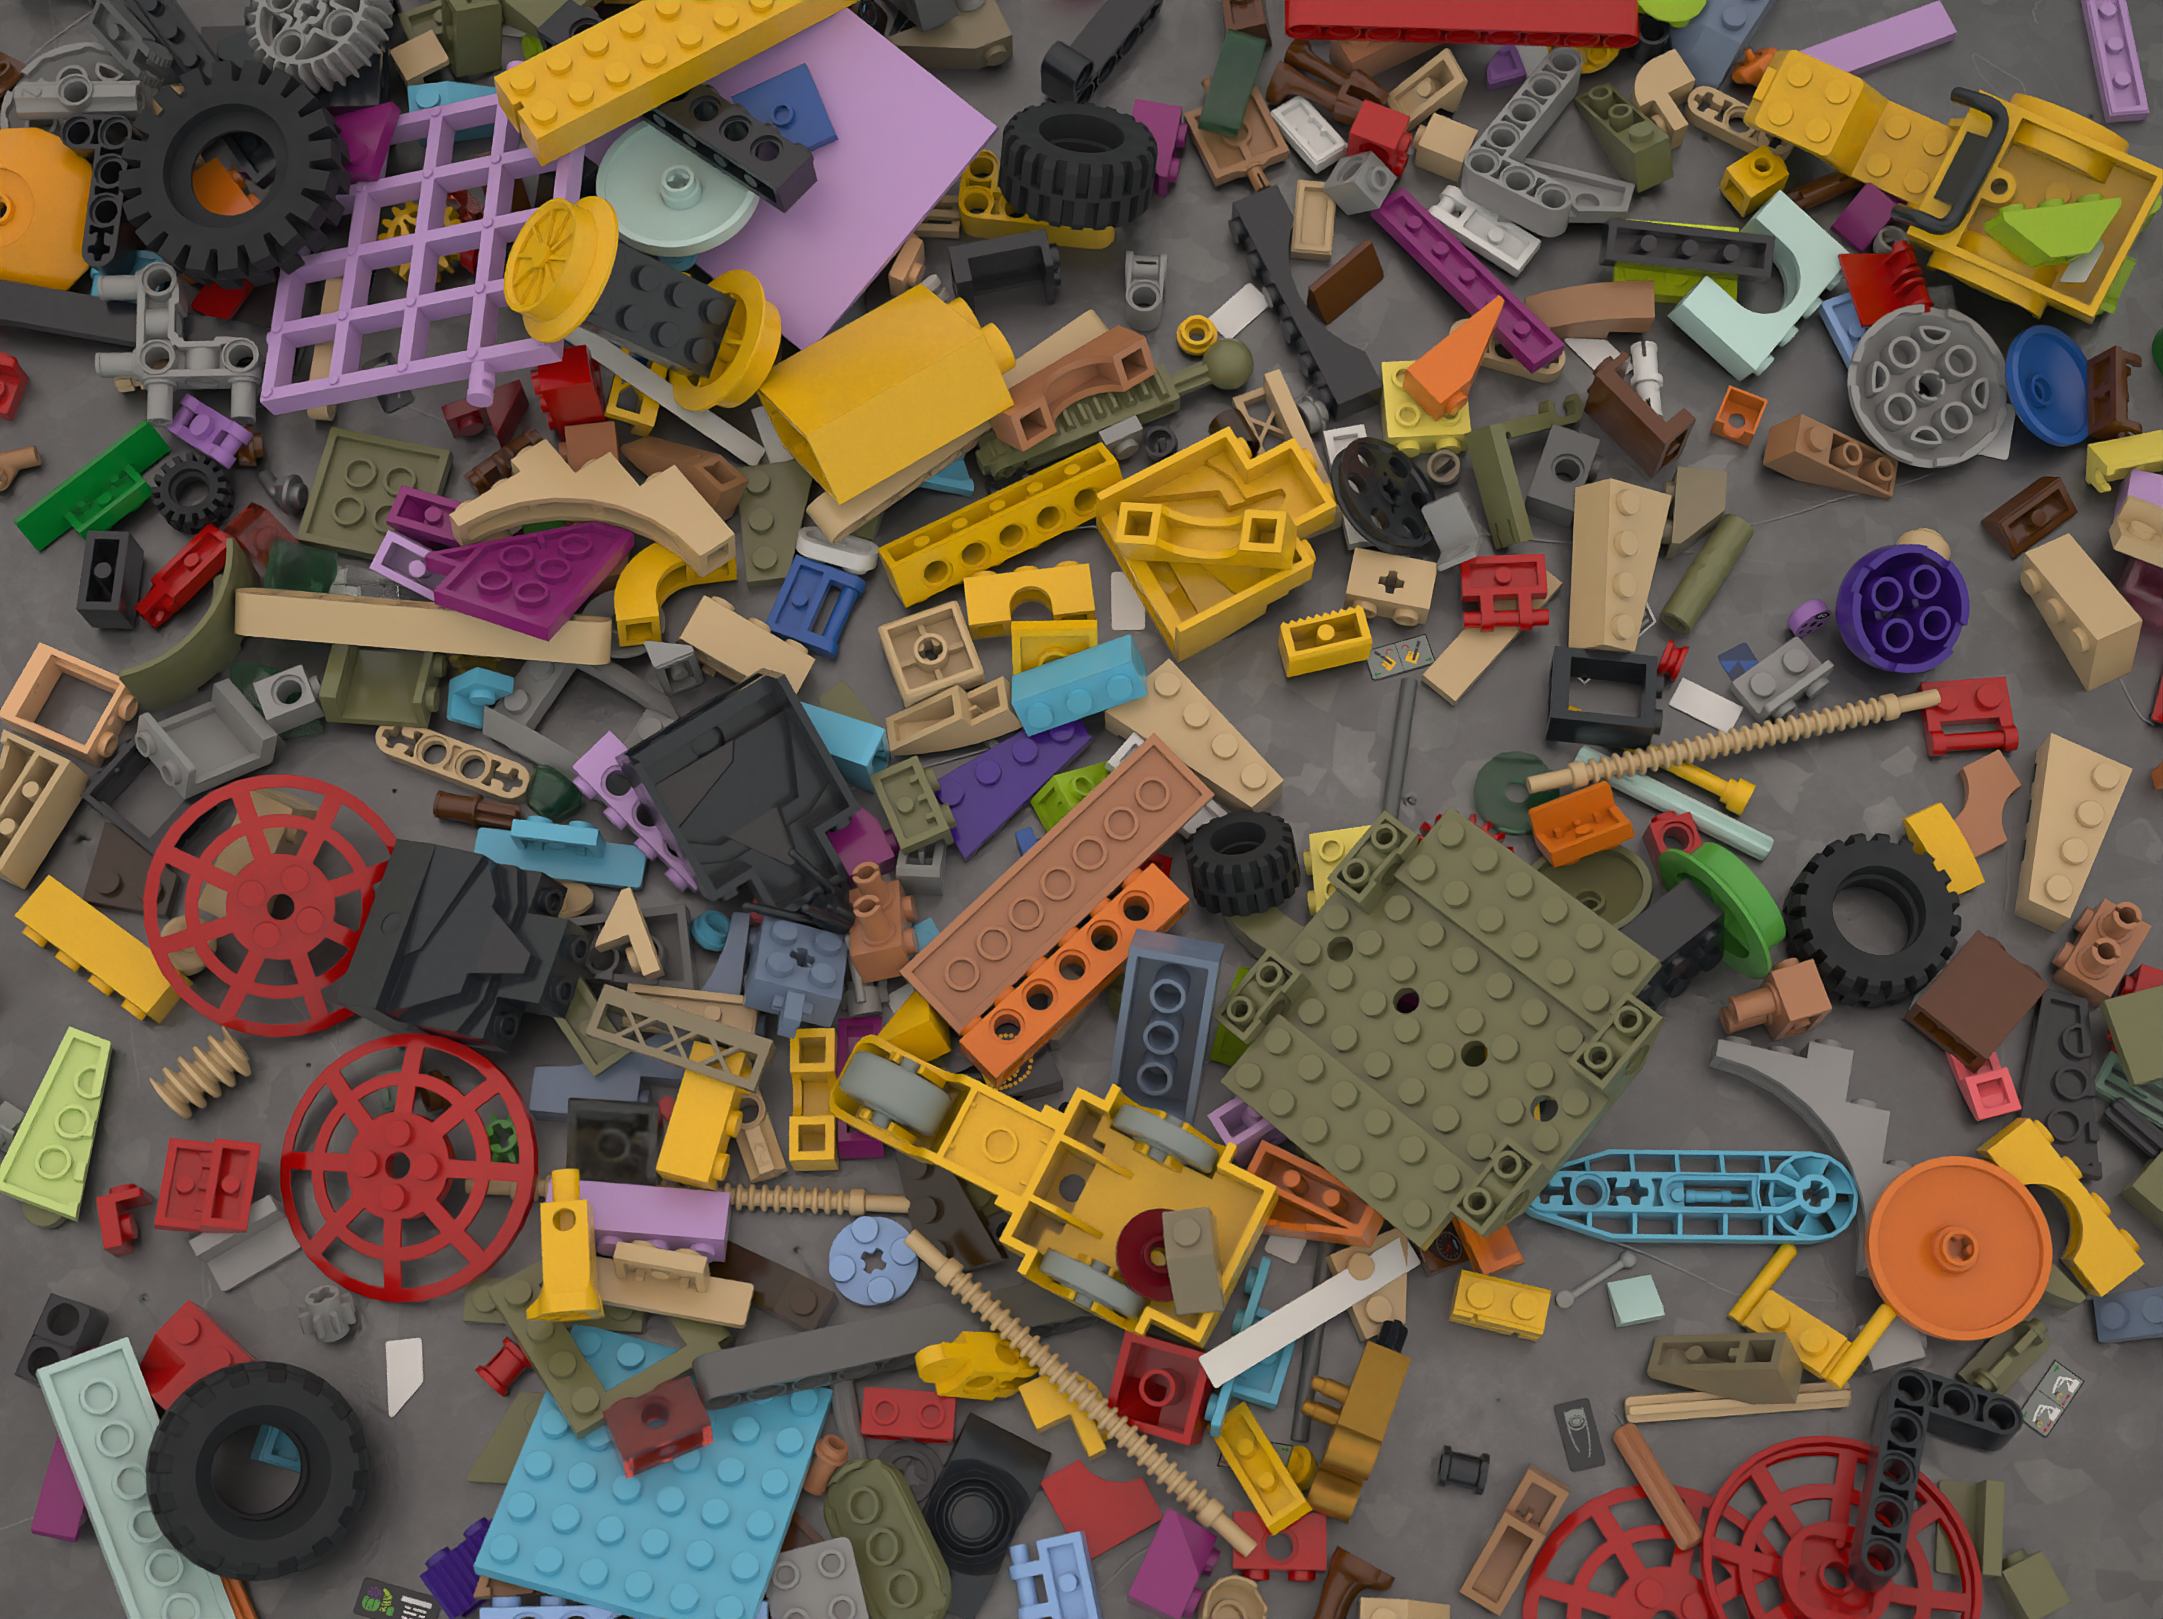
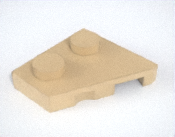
M1395 1228L1376 1236L1371 1248L1351 1246L1325 1257L1333 1276L1348 1268L1350 1275L1354 1279L1363 1281L1372 1276L1375 1268L1374 1262L1369 1255L1398 1237L1407 1266L1408 1237ZM1407 1273L1347 1308L1361 1342L1378 1335L1382 1324L1386 1320L1394 1321L1396 1319L1401 1321L1402 1324L1406 1323Z

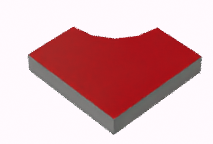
M1078 1459L1040 1482L1066 1533L1085 1531L1091 1561L1163 1519V1514L1142 1477L1128 1482L1106 1481L1092 1474L1081 1460Z

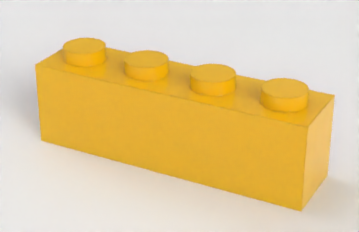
M50 875L45 878L14 915L26 925L22 931L25 936L41 948L48 942L59 949L58 953L54 956L56 959L75 973L82 966L92 974L87 981L109 997L113 991L125 998L120 1006L140 1021L148 1015L160 1024L181 999L162 975L150 948ZM175 968V970L178 972L181 978L190 987L193 984V982L187 976H185L180 970Z

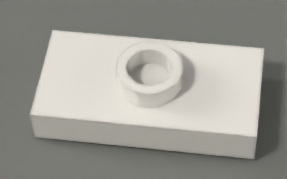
M1297 95L1270 112L1281 135L1316 174L1346 156L1348 144L1305 97Z

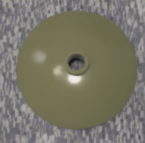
M1622 846L1611 850H1600L1582 857L1577 863L1554 868L1545 856H1542L1532 865L1533 868L1618 930H1621L1649 908L1652 901L1653 884L1648 867L1639 856Z

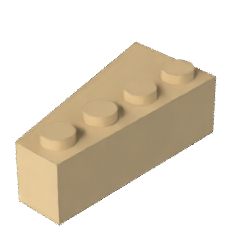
M1170 659L1147 676L1148 695L1105 711L1106 730L1117 737L1120 735L1126 740L1133 732L1144 741L1155 733L1215 794L1213 799L1232 812L1254 811L1259 813L1265 811L1282 797L1283 778Z
M2050 733L2036 751L2035 781L2032 783L2030 800H2032L2029 822L2026 824L2024 838L2026 840L2024 860L2021 862L2014 914L2055 933L2070 919L2133 769Z

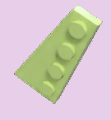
M69 1026L0 1166V1194L78 1222L113 1048L110 1041Z

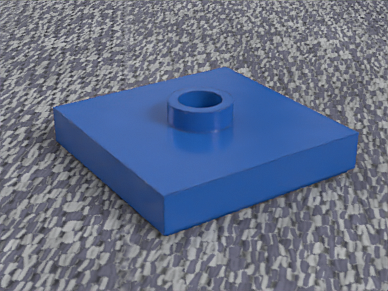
M806 63L731 97L733 103L741 104L753 118L763 124L770 123L784 138L794 144L801 143L810 152L838 140Z

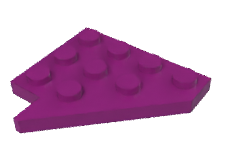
M592 521L429 552L425 555L426 570L447 576L433 590L434 602L436 605L549 642L634 547V532L599 521Z

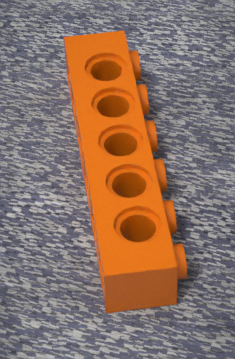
M1154 863L1144 871L1140 868L1134 870L1123 881L1121 887L1124 890L1112 901L1108 897L1100 901L1090 912L1089 916L1092 919L1080 930L1075 926L1066 932L1057 943L1060 948L1048 959L1045 956L1038 958L1027 969L1025 973L1028 977L1016 989L1012 985L1004 989L993 1001L995 1008L984 1018L980 1015L974 1017L961 1030L960 1034L963 1037L959 1040L960 1051L996 1089L1126 970L1129 947L1137 928L1166 933L1188 913L1190 899ZM1131 906H1140L1147 911L1148 915L1141 921H1132L1125 916L1124 912ZM1099 935H1109L1116 941V945L1110 950L1102 951L1097 949L1092 944V941ZM1068 964H1076L1085 973L1077 980H1067L1060 974V971ZM1039 993L1046 994L1052 1000V1004L1044 1010H1035L1027 1002L1033 995ZM1011 1023L1019 1028L1020 1033L1012 1040H1002L995 1034V1031L1000 1025Z

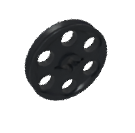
M1362 437L1351 442L1336 455L1331 466L1333 493L1348 522L1364 539L1375 547L1395 555L1412 554L1433 539L1434 536L1423 513L1413 505L1411 499L1422 510L1424 505L1435 501L1436 498L1424 474L1405 453L1381 439ZM1358 455H1360L1361 457H1363V459L1366 461L1368 467H1366L1365 465L1362 464V462L1360 461ZM1389 464L1396 469L1399 477L1392 472ZM1348 480L1352 481L1356 485L1359 493L1356 492L1350 486ZM1371 515L1379 521L1381 528L1373 522ZM1403 525L1411 531L1413 538L1405 532Z

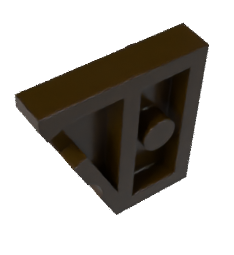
M105 822L83 900L91 906L144 915L143 896L146 878L154 856L112 823ZM167 866L164 867L160 878L157 896L158 918L170 920L182 879Z

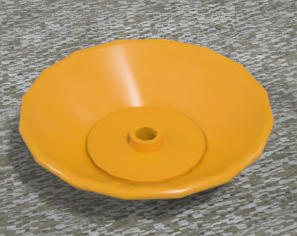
M3 128L0 130V212L4 206H7L5 215L3 217L0 216V280L68 291L90 267L82 257V243L93 167L84 157L77 155L64 145L59 136L40 128Z

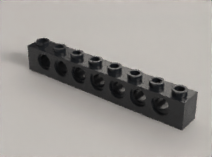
M568 0L537 29L542 48L546 51L604 20L591 7L586 6L584 8L573 0ZM699 84L638 116L783 213H786L817 182L813 155L804 145L792 143L784 138L770 123L763 124L753 118L741 104L730 103L721 97L718 91L710 84Z

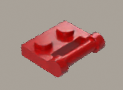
M2006 676L1921 682L1918 686V692L1937 689L1941 698V702L1937 703L1936 706L1920 709L1927 751L1930 757L1944 756L1946 751L1999 747L2001 751H2016L2018 749L2019 736L2013 722ZM1995 723L1996 731L1944 734L1941 728L1945 726Z

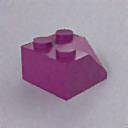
M1167 1508L1128 1593L1127 1602L1162 1619H1181L1182 1616L1191 1619L1203 1593V1590L1195 1587L1201 1573L1210 1577L1221 1553L1220 1550L1213 1547L1217 1536L1176 1511Z

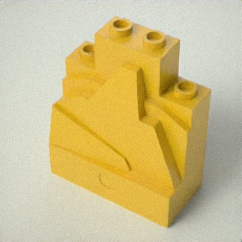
M1228 426L1096 494V528L1177 663L1218 643L1266 613L1268 604L1286 596L1291 589L1312 579L1316 557L1309 542L1303 538L1332 524L1335 519L1338 503L1330 483H1323L1316 473L1317 465L1313 455L1307 448L1301 449L1295 438L1252 459L1251 450L1244 438H1236ZM1121 502L1162 504L1174 511L1204 518L1235 517L1242 514L1245 509L1287 511L1298 528L1292 569L1127 559L1115 544Z

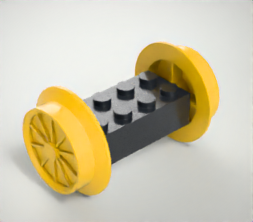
M588 196L575 203L563 198L551 199L541 205L529 217L520 230L507 260L504 274V296L508 306L522 314L525 328L533 339L542 343H554L567 337L577 327H581L668 368L669 383L673 385V398L681 407L693 412L704 411L715 405L723 408L739 406L747 401L762 385L773 366L779 349L781 318L776 306L765 299L763 287L758 278L752 273L741 269L731 270L716 277L708 285L689 277L619 242L616 212L607 200L598 196Z

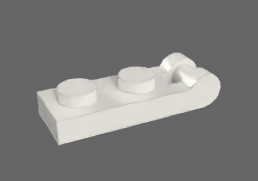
M1447 185L1439 196L1441 201L1438 205H1433L1428 210L1459 242L1516 278L1540 248L1541 240L1512 222H1497L1499 214L1470 201L1459 188L1453 185ZM1459 210L1462 212L1459 218L1451 214L1452 211Z

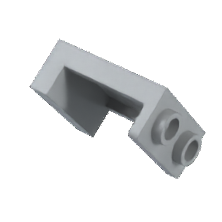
M227 678L214 684L210 702L157 722L149 712L139 715L135 743L139 752L144 757H149L160 770L165 783L173 786L185 800L272 763L278 734L230 679Z

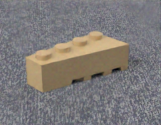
M1612 478L1575 487L1568 647L1620 653L1635 652L1672 495Z

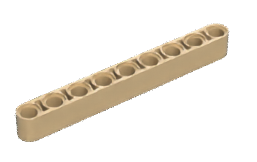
M1093 309L1083 313L1016 360V367L1002 375L1007 388L1013 387L1109 331L1108 327ZM987 420L841 505L825 491L807 507L806 512L829 542L836 544L978 446L980 438L994 430L991 420Z
M239 588L235 590L234 633L243 636L586 665L610 663L612 619L602 616L573 614L548 642L436 605L435 602L268 588Z

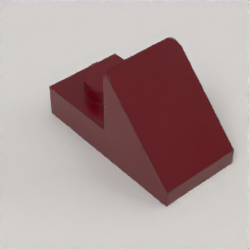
M520 379L495 387L493 390V404L491 406L476 407L469 404L466 398L441 406L453 437L472 436L481 432L484 427L492 425L501 448L507 445L529 406V401Z

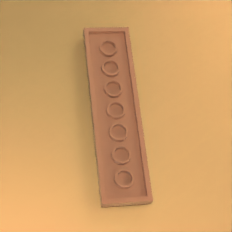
M1153 733L899 971L900 975L961 1037V1030L970 1020L978 1015L984 1016L994 1006L993 1001L1004 989L1011 985L1014 987L1026 976L1027 969L1041 956L1046 957L1058 946L1057 943L1066 932L1075 926L1078 927L1100 901L1106 897L1109 898L1134 870L1145 864L1214 798L1215 794Z

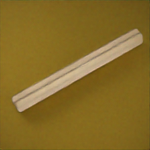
M1827 1381L1800 1383L1796 1404H1748L1702 1391L1632 1395L1625 1398L1624 1413L1627 1422L1643 1423L1848 1407L1851 1404L1852 1393L1848 1381L1841 1390L1832 1387Z

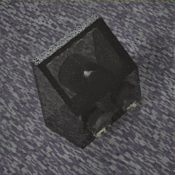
M569 1097L566 1169H578L580 1180L658 1186L661 1176L655 1169L664 1142V1125L660 1103Z

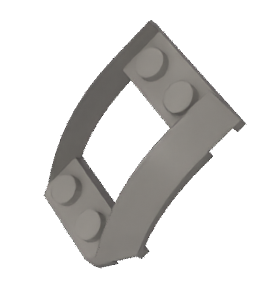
M527 660L514 679L513 693L501 698L494 709L484 705L482 734L490 740L494 739L508 746L510 750L542 766L573 786L575 785L572 781L577 776L572 772V766L580 758L534 731V729L576 668L603 681L647 708L623 743L628 749L680 718L668 696L611 660L610 663L603 665ZM616 774L607 780L606 788L611 794L622 796L630 790L631 784L626 776ZM596 795L593 797L594 801L600 804L603 803Z

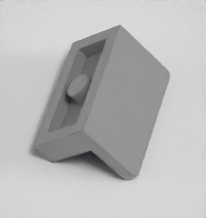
M270 1195L251 1205L247 1233H202L189 1241L196 1256L207 1263L220 1289L225 1293L234 1290L302 1250L293 1235L281 1203Z

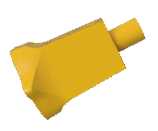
M578 1169L554 1170L551 1172L553 1202L540 1203L543 1285L538 1299L526 1310L527 1320L567 1322L604 1318L603 1303L597 1285L593 1207L587 1199L581 1200Z

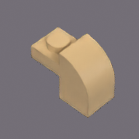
M1676 49L1650 60L1641 68L1637 74L1629 100L1670 137L1671 150L1682 145L1688 127L1686 119L1677 106L1687 101L1696 80Z

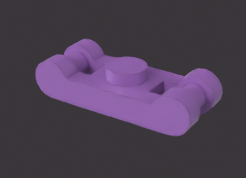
M186 393L179 402L182 407L174 416L173 425L164 428L203 454L230 469L236 461L235 453L242 444L247 445L254 435L238 423L231 421Z

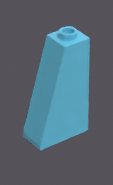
M801 702L846 783L874 794L875 788L869 775L886 769L891 759L885 729Z

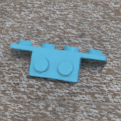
M528 816L527 820L513 819L511 831L479 828L474 853L483 854L496 863L514 865L524 870L543 872L554 880L624 889L631 887L632 890L642 889L648 859L636 846L605 842L599 829H595V826L591 823L571 821L569 826L553 824L552 820L541 816Z
M1263 1256L1259 1269L1250 1268L1244 1293L1251 1296L1246 1310L1238 1308L1231 1335L1239 1334L1274 1313L1259 1308L1270 1275L1272 1258ZM1297 1339L1224 1383L1220 1395L1211 1394L1204 1420L1211 1421L1210 1436L1220 1437L1232 1397L1276 1410Z

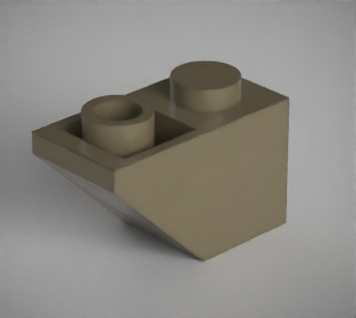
M1677 466L1672 480H1665L1663 493L1672 495L1668 519H1666L1661 544H1666L1665 559L1674 560L1716 528L1725 511L1728 472Z

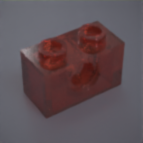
M690 1375L680 1380L670 1379L664 1381L651 1392L636 1398L627 1397L620 1399L609 1409L602 1411L606 1434L626 1479L713 1443L711 1420ZM655 1419L666 1421L660 1427L647 1426L650 1421Z

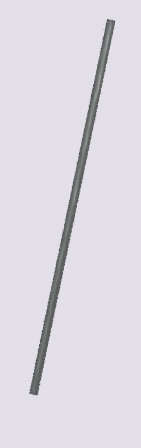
M1413 678L1401 679L1382 812L1385 810L1397 820L1399 817L1418 681ZM1319 1241L1312 1289L1332 1278V1273L1325 1257L1336 1253L1337 1243ZM1325 1322L1305 1334L1290 1437L1291 1441L1308 1443L1312 1418L1303 1414L1300 1410L1305 1399L1313 1401L1315 1399L1316 1390L1311 1389L1310 1385L1313 1377L1318 1375Z

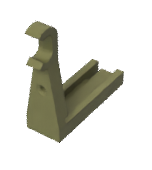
M1577 393L1565 398L1563 404L1566 406L1567 414L1564 417L1557 415L1555 403L1549 399L1539 403V414L1491 424L1464 434L1495 550L1534 539L1507 440L1550 430L1553 424L1562 427L1579 421L1583 415V403Z

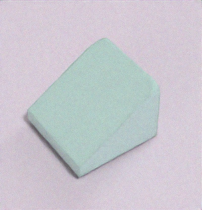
M1651 1274L1606 1283L1617 1328L1661 1320L1665 1316L1664 1308Z

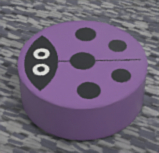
M1814 599L1793 611L1788 617L1787 625L1795 637H1804L1821 628L1830 619L1832 613L1823 600Z

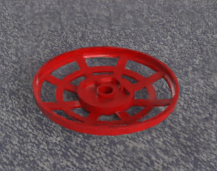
M291 774L259 775L234 781L210 792L191 805L170 827L157 847L147 873L143 896L144 926L150 950L162 975L175 992L197 1012L222 1026L245 1034L267 1037L300 1036L324 1030L355 1014L345 1007L328 1013L320 989L329 986L348 971L375 899L373 884L382 880L389 860L366 867L363 859L352 844L330 827L341 804L356 812L373 828L385 844L390 856L397 841V838L382 818L362 800L338 786L316 778ZM288 787L313 791L324 795L325 798L314 820L290 814H270L258 817L250 791L263 788ZM229 798L233 799L241 823L232 826L219 835L203 851L200 858L174 847L181 835L198 817L218 803ZM287 827L304 830L308 833L297 855L286 853L271 854L263 829ZM246 835L254 860L244 866L236 876L211 865L227 846ZM324 840L342 853L351 865L353 873L328 881L323 872L313 864ZM167 863L190 874L184 901L187 929L161 937L157 916V896L161 874ZM205 881L228 892L226 898L227 916L200 924L198 901L201 885ZM360 889L362 913L360 925L356 932L333 921L335 897ZM276 894H286L294 902L292 914L285 919H276L267 910L269 899ZM233 933L236 939L249 950L237 974L216 957L207 941ZM325 937L349 948L346 954L333 967L322 975L315 977L307 953L317 947ZM194 946L197 954L208 969L223 982L230 985L219 1009L203 1000L185 983L173 967L168 954ZM265 958L274 960L290 959L298 983L274 986L254 982V979ZM248 993L257 997L272 999L303 996L312 1020L293 1024L272 1025L250 1022L235 1016Z
M422 1033L393 1034L368 1041L346 1052L326 1067L308 1087L295 1108L285 1133L280 1159V1188L284 1211L293 1235L307 1257L324 1275L343 1288L370 1299L394 1303L424 1302L448 1296L471 1285L490 1271L510 1250L523 1229L534 1201L538 1180V1144L534 1124L523 1097L511 1079L491 1059L471 1046L446 1037ZM407 1046L401 1072L374 1077L358 1085L353 1090L340 1071L351 1062L372 1052L391 1047ZM425 1047L438 1049L459 1057L476 1068L486 1080L464 1096L458 1089L447 1082L427 1074H421L420 1069ZM327 1084L338 1103L331 1110L321 1127L314 1152L294 1151L296 1138L305 1114L319 1091ZM398 1086L394 1112L386 1113L373 1119L360 1100L380 1089ZM417 1087L436 1092L448 1100L452 1106L434 1121L423 1115L413 1113ZM498 1093L505 1102L515 1126L519 1147V1164L492 1162L489 1136L483 1120L477 1112V1109ZM346 1114L359 1133L352 1142L348 1154L327 1153L332 1134L342 1117ZM463 1120L467 1123L473 1137L476 1161L455 1160L454 1149L447 1135ZM404 1153L410 1160V1170L405 1177L398 1179L392 1172V1162L396 1156ZM292 1169L312 1170L315 1199L326 1221L324 1226L311 1240L305 1233L296 1211L292 1189ZM325 1171L347 1172L348 1184L353 1195L337 1211L333 1208L327 1192ZM454 1178L474 1179L468 1201L457 1218L454 1219L441 1202L448 1194ZM490 1180L517 1182L515 1197L508 1216L494 1240L483 1250L465 1230L472 1224L482 1208L489 1189ZM364 1209L384 1219L383 1246L364 1240L348 1228ZM426 1215L440 1231L437 1236L423 1243L402 1247L403 1221L417 1219ZM339 1237L357 1252L383 1260L384 1287L369 1285L349 1277L331 1265L322 1256L323 1253ZM452 1244L470 1263L459 1272L439 1282L416 1288H403L402 1261H411L430 1256Z
M1828 1435L1798 1437L1776 1443L1754 1454L1739 1466L1719 1490L1706 1516L1700 1548V1570L1705 1595L1715 1619L1728 1618L1717 1595L1713 1574V1557L1738 1566L1742 1595L1753 1619H1879L1886 1611L1889 1603L1916 1607L1913 1619H1930L1931 1610L1961 1613L1960 1619H1980L1983 1601L1981 1570L1975 1546L1963 1520L1949 1499L1927 1476L1919 1471L1915 1495L1924 1505L1912 1513L1906 1544V1552L1913 1566L1917 1588L1893 1584V1579L1880 1591L1868 1592L1858 1588L1852 1582L1848 1573V1563L1855 1527L1849 1525L1848 1522L1850 1506L1853 1505L1859 1508L1862 1491L1853 1489L1857 1462L1867 1465L1871 1444L1856 1439ZM1822 1455L1838 1457L1834 1484H1807L1789 1489L1781 1493L1767 1469L1778 1462L1797 1457ZM1883 1472L1897 1480V1478L1893 1474L1889 1472ZM1752 1479L1766 1504L1760 1508L1749 1523L1742 1538L1741 1547L1716 1538L1717 1527L1727 1504L1740 1487ZM1808 1500H1831L1829 1521L1814 1523L1805 1528L1790 1507ZM1875 1514L1876 1518L1879 1521H1881L1887 1527L1892 1528L1889 1520L1885 1516L1881 1514ZM1773 1517L1776 1518L1790 1539L1780 1558L1754 1551L1761 1531ZM1936 1520L1945 1531L1956 1555L1962 1580V1593L1933 1590L1929 1563L1921 1544L1915 1536ZM1867 1556L1869 1564L1874 1569L1884 1571L1882 1564L1877 1559ZM1835 1568L1841 1571L1846 1578V1588L1836 1589L1830 1586L1825 1580L1824 1570ZM1752 1571L1778 1578L1780 1592L1785 1602L1765 1613L1755 1590Z
M1635 1485L1619 1488L1593 1498L1569 1514L1548 1536L1536 1555L1525 1583L1521 1619H1538L1537 1610L1540 1596L1566 1603V1619H1581L1582 1608L1606 1615L1607 1619H1653L1654 1615L1659 1611H1667L1675 1619H1715L1705 1595L1703 1582L1689 1573L1694 1548L1700 1549L1701 1542L1687 1550H1681L1675 1543L1670 1567L1662 1566L1646 1569L1631 1544L1650 1539L1674 1540L1665 1525H1646L1623 1532L1608 1508L1620 1502L1648 1497L1642 1486ZM1673 1485L1699 1527L1703 1507L1710 1509L1715 1498L1695 1489ZM1727 1504L1722 1516L1737 1525L1745 1533L1751 1521ZM1592 1517L1606 1542L1600 1545L1586 1559L1576 1575L1573 1585L1545 1578L1549 1564L1562 1543L1580 1524ZM1761 1532L1756 1542L1761 1552L1780 1558L1767 1537ZM1615 1554L1629 1578L1622 1583L1613 1597L1588 1590V1585L1598 1568L1611 1555ZM1715 1558L1731 1576L1716 1585L1717 1595L1722 1605L1736 1596L1742 1595L1738 1576V1566ZM1752 1571L1755 1586L1772 1577ZM1745 1602L1748 1619H1753Z

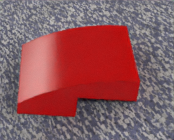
M170 1138L154 1222L155 1229L197 1233H247L261 1143L215 1138L214 1143Z

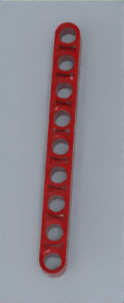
M1284 0L1285 34L1294 39L1613 49L1631 47L1639 42L1637 0Z

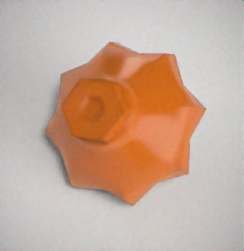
M1750 47L1743 51L1745 58L1734 65L1732 79L1738 84L1758 87L1777 50L1769 47L1766 49L1761 48L1753 53Z

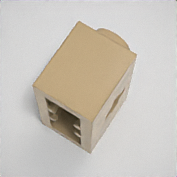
M1355 547L1343 609L1347 610L1349 606L1355 609L1357 605L1363 607L1366 618H1373L1377 615L1392 618L1394 622L1404 626L1426 625L1437 573V563ZM1386 586L1393 587L1394 593H1386Z

